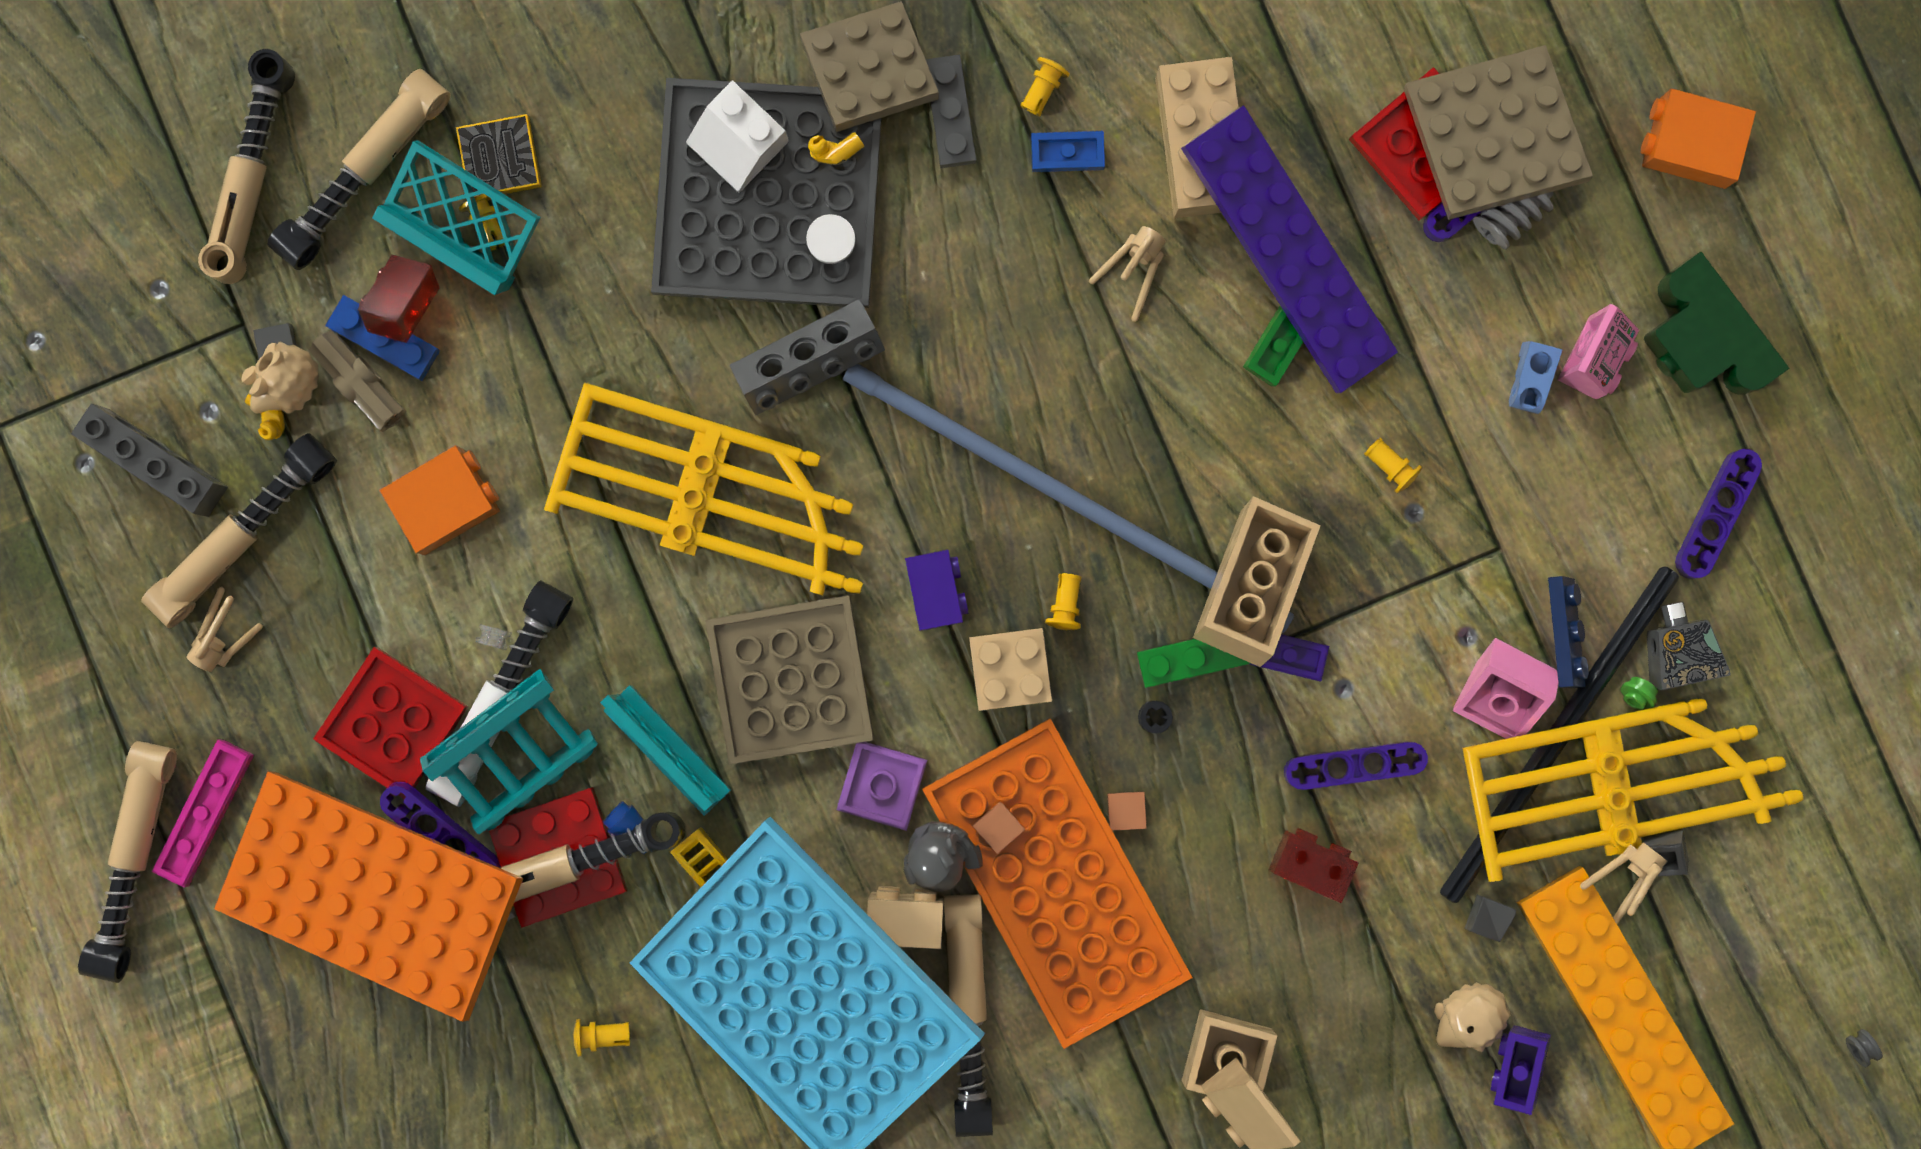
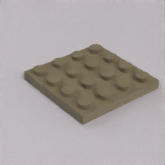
M1546 45L1405 84L1403 90L1448 220L1586 183L1593 177Z
M850 595L705 620L729 765L874 740Z

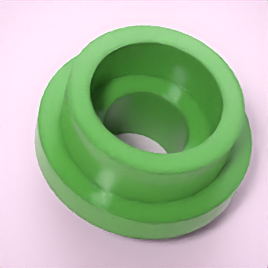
M1632 677L1629 682L1623 683L1620 688L1624 701L1635 709L1653 708L1657 703L1656 695L1658 690L1645 679Z

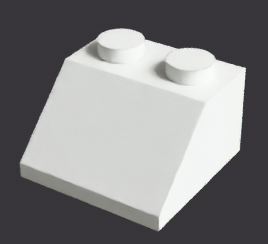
M733 80L706 107L686 141L687 145L738 193L789 142L786 130Z

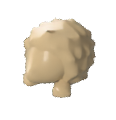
M283 342L269 344L256 366L245 369L241 378L242 383L246 385L253 384L249 391L251 395V411L258 414L267 410H282L286 413L302 410L304 404L312 398L313 390L318 387V363L312 359L308 351L296 345H286Z
M1476 982L1472 986L1463 985L1460 990L1454 991L1449 998L1444 999L1443 1003H1437L1434 1010L1437 1019L1440 1020L1436 1037L1437 1044L1441 1047L1474 1048L1480 1052H1483L1486 1047L1492 1046L1494 1040L1501 1038L1503 1030L1507 1027V1020L1511 1016L1504 994L1493 988L1490 984L1482 985Z

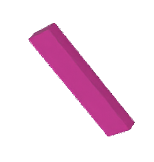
M217 739L152 870L153 873L184 888L189 887L254 757L253 754L223 739Z

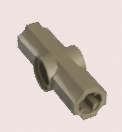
M330 330L321 334L312 342L308 351L333 377L332 382L342 395L352 404H357L375 427L384 432L402 419L406 410L381 384L382 379L363 358L357 357L335 331Z

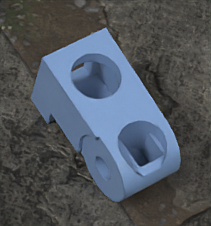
M1533 341L1522 342L1519 352L1520 360L1515 374L1516 379L1509 397L1510 407L1539 414L1542 411L1563 349Z

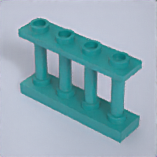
M541 669L537 670L420 758L422 770L432 782L439 776L447 777L474 808L476 813L470 819L473 829L477 834H481L486 829L488 831L493 830L499 826L507 813L515 807L521 808L533 799L536 791L544 785H552L563 776L565 769L575 762L580 763L586 760L598 745L593 733L589 729L578 735L552 704L549 697L554 689L550 680ZM530 708H537L566 743L565 746L549 758L519 723V716ZM500 730L502 732L507 731L536 765V768L520 780L516 778L489 745V739ZM470 753L477 754L507 789L489 803L458 767L459 761Z

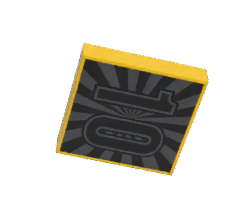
M527 114L456 127L463 169L503 194L542 187L530 119ZM472 187L473 192L479 191V190L475 189L474 187Z

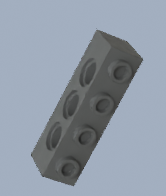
M858 299L730 364V368L756 416L865 360L871 359L873 356L885 351V348L863 304Z
M91 403L71 433L74 437L193 514L209 517L228 488L227 485L108 408Z

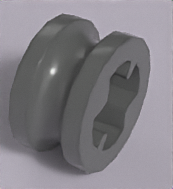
M1861 1029L1858 1031V1036L1855 1038L1850 1035L1845 1039L1848 1049L1861 1066L1866 1068L1871 1065V1059L1878 1061L1883 1058L1877 1042L1866 1030Z

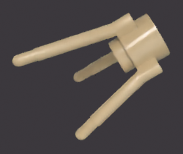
M1142 226L1137 235L1131 234L1125 244L1089 279V283L1095 284L1129 250L1132 259L1121 275L1122 280L1128 279L1138 263L1147 265L1151 261L1131 318L1134 322L1138 321L1157 267L1165 256L1161 249L1166 240L1157 231Z
M223 587L217 589L200 631L191 644L192 649L186 656L192 664L208 672H212L217 664L225 667L231 657L263 628L262 624H256L229 649L223 651L225 643L215 637L234 601L233 596H228L216 615L225 592Z
M1644 842L1638 849L1630 844L1623 854L1580 884V888L1585 890L1626 861H1632L1627 868L1639 876V878L1614 915L1613 919L1616 924L1620 922L1626 912L1629 916L1635 914L1654 879L1667 863L1666 859Z

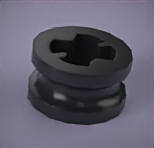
M1149 701L1143 704L1138 712V722L1147 732L1162 733L1172 724V711L1164 702ZM1150 708L1154 711L1160 708L1163 710L1164 716H1161V718H1164V722L1162 725L1155 723L1149 725L1146 719L1150 718V716H1146V713Z

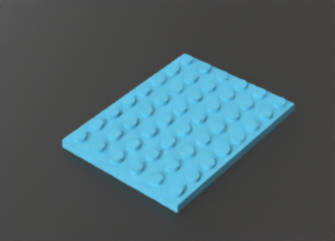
M771 817L767 818L630 962L639 974L810 1149H865L972 1049L985 1034Z

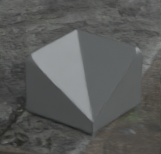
M1683 829L1644 837V843L1667 860L1658 876L1688 875L1689 860Z
M1477 894L1464 929L1500 942L1514 919L1517 910Z

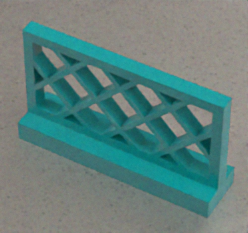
M418 140L412 142L385 203L377 207L372 219L493 295L510 289L515 279L512 275L541 218ZM419 154L430 160L434 175L419 179L415 166ZM441 167L447 170V172L442 173ZM453 174L460 178L465 194L450 198L444 176ZM436 179L442 200L427 204L421 183ZM413 185L419 207L412 209L398 201L403 188ZM472 187H474L475 189H477V190H479V191L473 192ZM485 194L490 197L496 214L481 217L474 196ZM466 198L473 220L458 223L452 202ZM443 204L450 226L440 228L433 223L429 208ZM502 205L509 210L503 211ZM420 210H421L422 216H421L420 214L416 213V211H420ZM515 213L527 220V223L520 235L511 237L505 215ZM497 218L503 239L488 242L482 221ZM474 224L480 245L471 247L464 243L459 227ZM447 230H451L453 235L448 233ZM517 239H518V241H517V243H516V245H515V247H514L513 240H517ZM505 243L509 255L505 268L494 261L490 246Z
M629 685L621 694L607 695L600 702L605 707L603 711L704 816L732 790L632 685Z

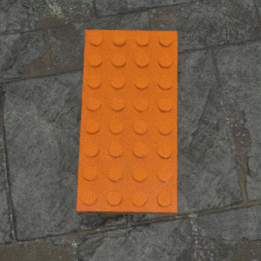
M1051 718L922 788L939 821L962 828L968 833V837L974 846L979 845L983 866L976 869H967L965 867L979 895H981V899L1063 1049L1193 978ZM1001 801L1025 830L997 854L973 825Z
M268 771L214 909L463 1022L470 1019L523 878L277 772Z

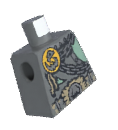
M1684 602L1661 606L1666 627L1647 631L1649 682L1657 690H1666L1731 675L1708 620L1688 622Z

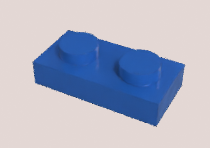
M1104 131L1031 133L1032 172L1104 170Z

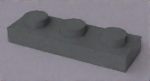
M960 54L925 59L939 92V99L931 101L940 169L975 164L976 157Z

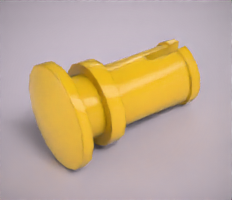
M1038 57L1037 62L1042 67L1040 70H1035L1033 74L1035 80L1024 101L1020 104L1022 108H1027L1028 112L1039 117L1042 115V111L1054 88H1059L1061 84L1059 82L1060 77L1068 78L1070 75L1059 63L1044 57Z
M485 194L474 196L481 217L495 214L494 206H490L488 203L491 200L490 197ZM465 201L459 207V210L461 212L469 211L470 216L468 220H473L468 203ZM496 218L482 221L488 242L494 241L492 235L495 240L503 239ZM505 243L498 244L499 248L505 245ZM497 245L490 246L491 251L496 250Z
M1381 437L1364 453L1366 457L1368 456L1388 475L1386 479L1389 482L1393 480L1399 485L1394 491L1396 494L1408 488L1422 470L1421 465L1413 469L1409 465L1410 460L1407 457L1403 460Z
M1062 573L1058 575L1059 581L1055 605H1051L1050 612L1054 613L1053 618L1046 619L1045 624L1060 630H1078L1081 628V624L1075 622V616H1079L1080 611L1076 607L1082 577Z
M577 1019L573 1032L577 1056H582V1049L590 1048L591 1052H596L599 1047L630 1046L629 1022L596 1025V1022H590L589 1026H581V1019Z

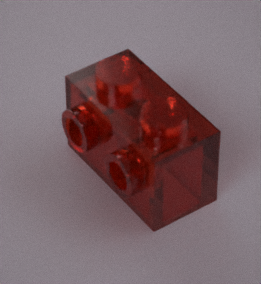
M391 255L385 267L379 270L376 281L370 291L362 297L358 311L367 332L404 343L408 342L440 289L432 266Z
M1297 828L1295 834L1285 830L1268 871L1342 904L1359 862L1349 858L1352 851L1332 842L1329 849L1316 844L1318 836L1300 828Z

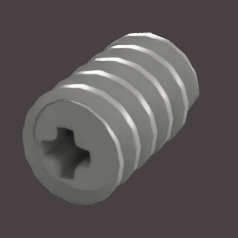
M1553 192L1483 210L1480 212V216L1472 219L1473 223L1484 238L1506 250L1510 247L1509 241L1506 238L1507 235L1514 240H1518L1521 237L1517 226L1528 231L1532 228L1528 217L1538 222L1543 218L1539 207L1546 212L1553 210V204L1550 201Z

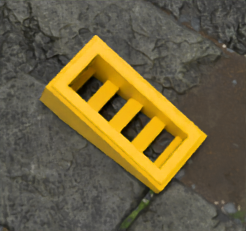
M702 827L698 828L670 852L700 887L708 881L705 876L718 865L722 866L728 860ZM700 842L704 848L690 859L686 853ZM710 853L714 859L699 870L696 864Z

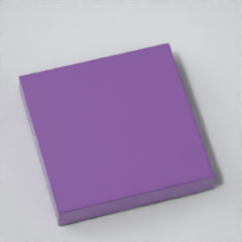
M869 742L856 743L837 810L907 831L927 760Z

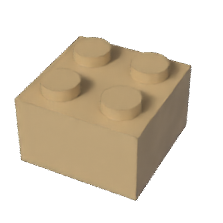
M1043 628L969 637L978 711L1052 702Z
M879 886L877 892H871L868 898L867 915L899 947L941 949L944 896L937 895V892L924 888H915L914 894H901L900 887Z
M1200 1009L1182 1077L1185 1088L1206 1094L1201 1085L1233 1059L1237 1058L1263 1091L1277 1034L1271 1028Z

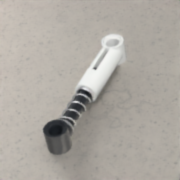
M542 580L537 582L528 595L523 607V612L526 614L523 629L517 631L519 636L515 644L509 645L511 651L506 660H501L503 666L498 675H493L495 681L486 680L461 727L515 688L518 683L523 682L522 675L526 668L532 666L530 660L534 653L539 652L538 645L542 638H547V633L552 628L557 629L562 624L572 606L573 597ZM499 732L489 739L490 747H492ZM471 753L459 761V769L473 785H475L477 773L483 761L477 754ZM439 776L433 782L428 779L426 784L427 791L457 807H460L466 799L447 777Z

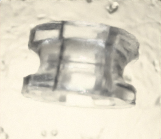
M484 624L479 625L482 633L479 637H476L475 642L503 650L508 649L506 639L511 637L512 632Z

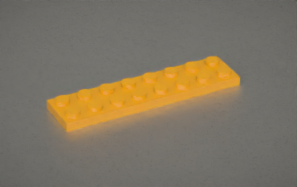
M1578 866L1516 903L1660 1148L1693 1149L1734 1125V1122L1595 886L1591 885L1585 890L1580 888V884L1587 880L1589 876L1583 867Z

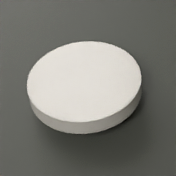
M833 214L823 215L810 225L806 236L807 246L810 253L820 262L836 264L844 261L852 253L855 246V233L851 224L843 217Z

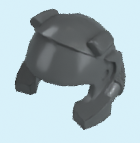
M931 821L916 828L910 838L908 854L904 858L906 880L909 885L916 883L918 886L932 892L948 891L954 888L960 881L964 861L967 869H976L983 866L979 845L974 846L968 837V833L962 828L949 823Z

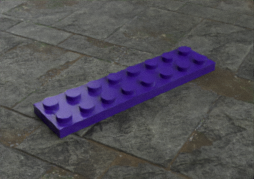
M1244 105L1181 147L1186 158L1335 393H1342L1398 353Z

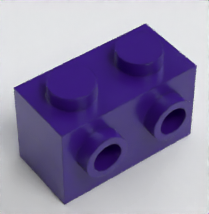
M943 550L905 558L919 631L963 623L962 615L969 613L965 593L957 594L954 579L961 578L957 556L950 558L949 550Z
M1516 1025L1512 1027L1509 1034L1503 1033L1498 1055L1504 1056L1501 1070L1495 1069L1491 1083V1091L1496 1092L1494 1105L1532 1115L1537 1104L1551 1035Z

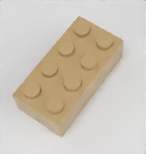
M1232 57L1160 65L1155 79L1173 217L1182 218L1221 213L1181 150V147L1238 108Z
M1253 496L1239 514L1193 638L1261 667L1274 655L1321 525Z

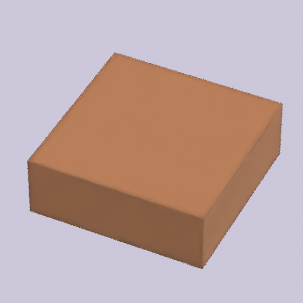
M1144 791L1107 793L1108 819L1112 831L1147 829Z
M1001 801L973 825L997 854L1025 830Z

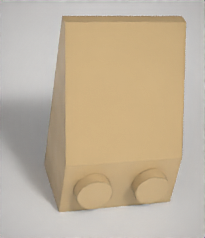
M1237 1058L1233 1059L1201 1085L1207 1095L1202 1101L1216 1118L1222 1114L1231 1126L1226 1131L1239 1148L1246 1144L1249 1149H1284L1295 1147L1301 1142L1281 1113Z

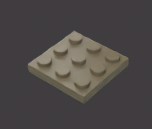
M902 1L800 33V41L836 132L939 99L938 89Z

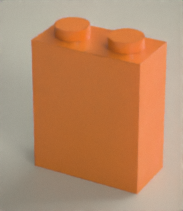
M1671 88L1662 97L1656 98L1652 105L1650 119L1654 121L1651 133L1648 132L1642 142L1641 154L1645 155L1642 167L1726 189L1739 179L1756 111Z
M455 445L379 490L415 553L426 555L500 512L495 503L499 500V497L490 482L483 483L477 471L481 469V466L471 450L465 452L464 449Z

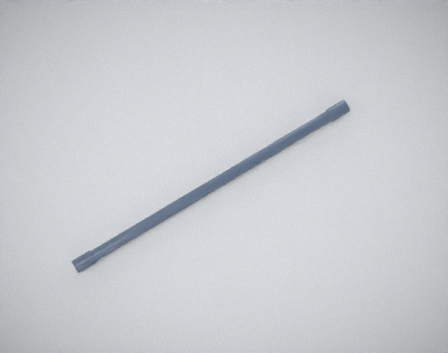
M857 364L847 369L843 377L845 382L870 396L879 398L1209 589L1212 588L1217 575L1215 570L897 389L865 367ZM1290 611L1282 633L1287 630L1294 617V614Z

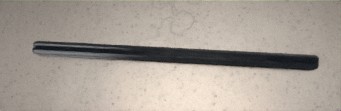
M1668 567L1659 568L1589 671L1588 678L1585 679L1586 687L1576 690L1550 729L1578 724L1583 721L1679 580V575ZM1568 741L1537 747L1520 773L1551 767ZM1538 785L1507 791L1491 817L1521 811ZM1508 829L1494 831L1497 845ZM1479 834L1440 890L1441 895L1452 903H1458L1485 864Z

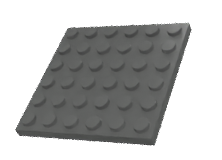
M666 78L651 293L663 296L845 307L860 299L864 308H869L882 118L836 132L819 87L735 82L786 130L789 140L779 153L738 193L686 143L706 107L730 82ZM855 132L865 146L842 164L831 165L817 162L810 155L808 143L812 137L817 135L823 136L827 141L839 143ZM833 214L841 216L851 224L854 230V249L850 256L842 262L836 264L820 262L808 249L806 241L807 231L813 221L823 215Z

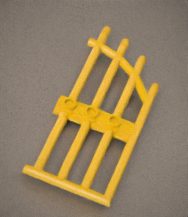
M584 382L544 507L545 511L558 514L560 505L563 504L661 534L663 536L659 546L695 556L697 548L700 546L811 580L810 592L822 596L825 585L837 589L843 588L847 592L858 594L861 593L863 583L857 579L846 578L844 575L827 570L828 548L837 551L843 550L847 554L860 556L864 545L857 541L846 540L844 537L828 533L821 508L827 510L834 509L837 513L850 515L853 504L847 500L836 499L835 496L815 491L796 464V462H803L804 465L818 467L821 456L808 450L803 451L801 448ZM595 400L695 431L689 452L587 421L593 401ZM582 435L683 465L684 469L679 485L674 486L576 456ZM730 443L772 454L792 483L724 463ZM571 470L674 500L668 520H661L565 490ZM723 477L804 502L811 527L714 498L719 478ZM709 511L814 543L813 566L704 533L703 529Z
M1699 698L1688 700V702L1672 703L1462 748L1489 882L1503 880L1501 867L1603 845L1606 856L1621 855L1630 844L1638 849L1642 844L1641 837L1754 813L1756 823H1769L1772 821L1769 813L1770 809L1784 807L1785 804L1788 806L1803 801V794L1800 790H1789L1783 794L1775 793L1763 796L1754 776L1767 773V771L1774 772L1786 767L1785 759L1774 756L1766 760L1760 759L1745 762L1729 744L1756 737L1758 735L1757 727L1755 725L1740 726L1738 729L1731 728L1714 732L1685 717L1689 713L1696 714L1707 709L1706 700ZM1663 721L1692 736L1624 751L1620 729ZM1583 737L1587 757L1585 760L1484 781L1480 759ZM1712 748L1729 765L1723 768L1631 787L1627 765ZM1590 773L1594 792L1592 796L1491 817L1487 795ZM1736 779L1740 780L1748 797L1747 800L1640 823H1638L1634 801ZM1597 809L1601 828L1599 832L1498 853L1494 831Z

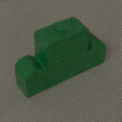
M1702 252L1690 257L1661 279L1657 288L1658 296L1663 304L1676 308L1677 312L1644 336V341L1657 357L1656 363L1658 368L1667 377H1672L1683 393H1689L1702 388L1724 372L1723 382L1726 388L1737 395H1745L1767 386L1790 369Z

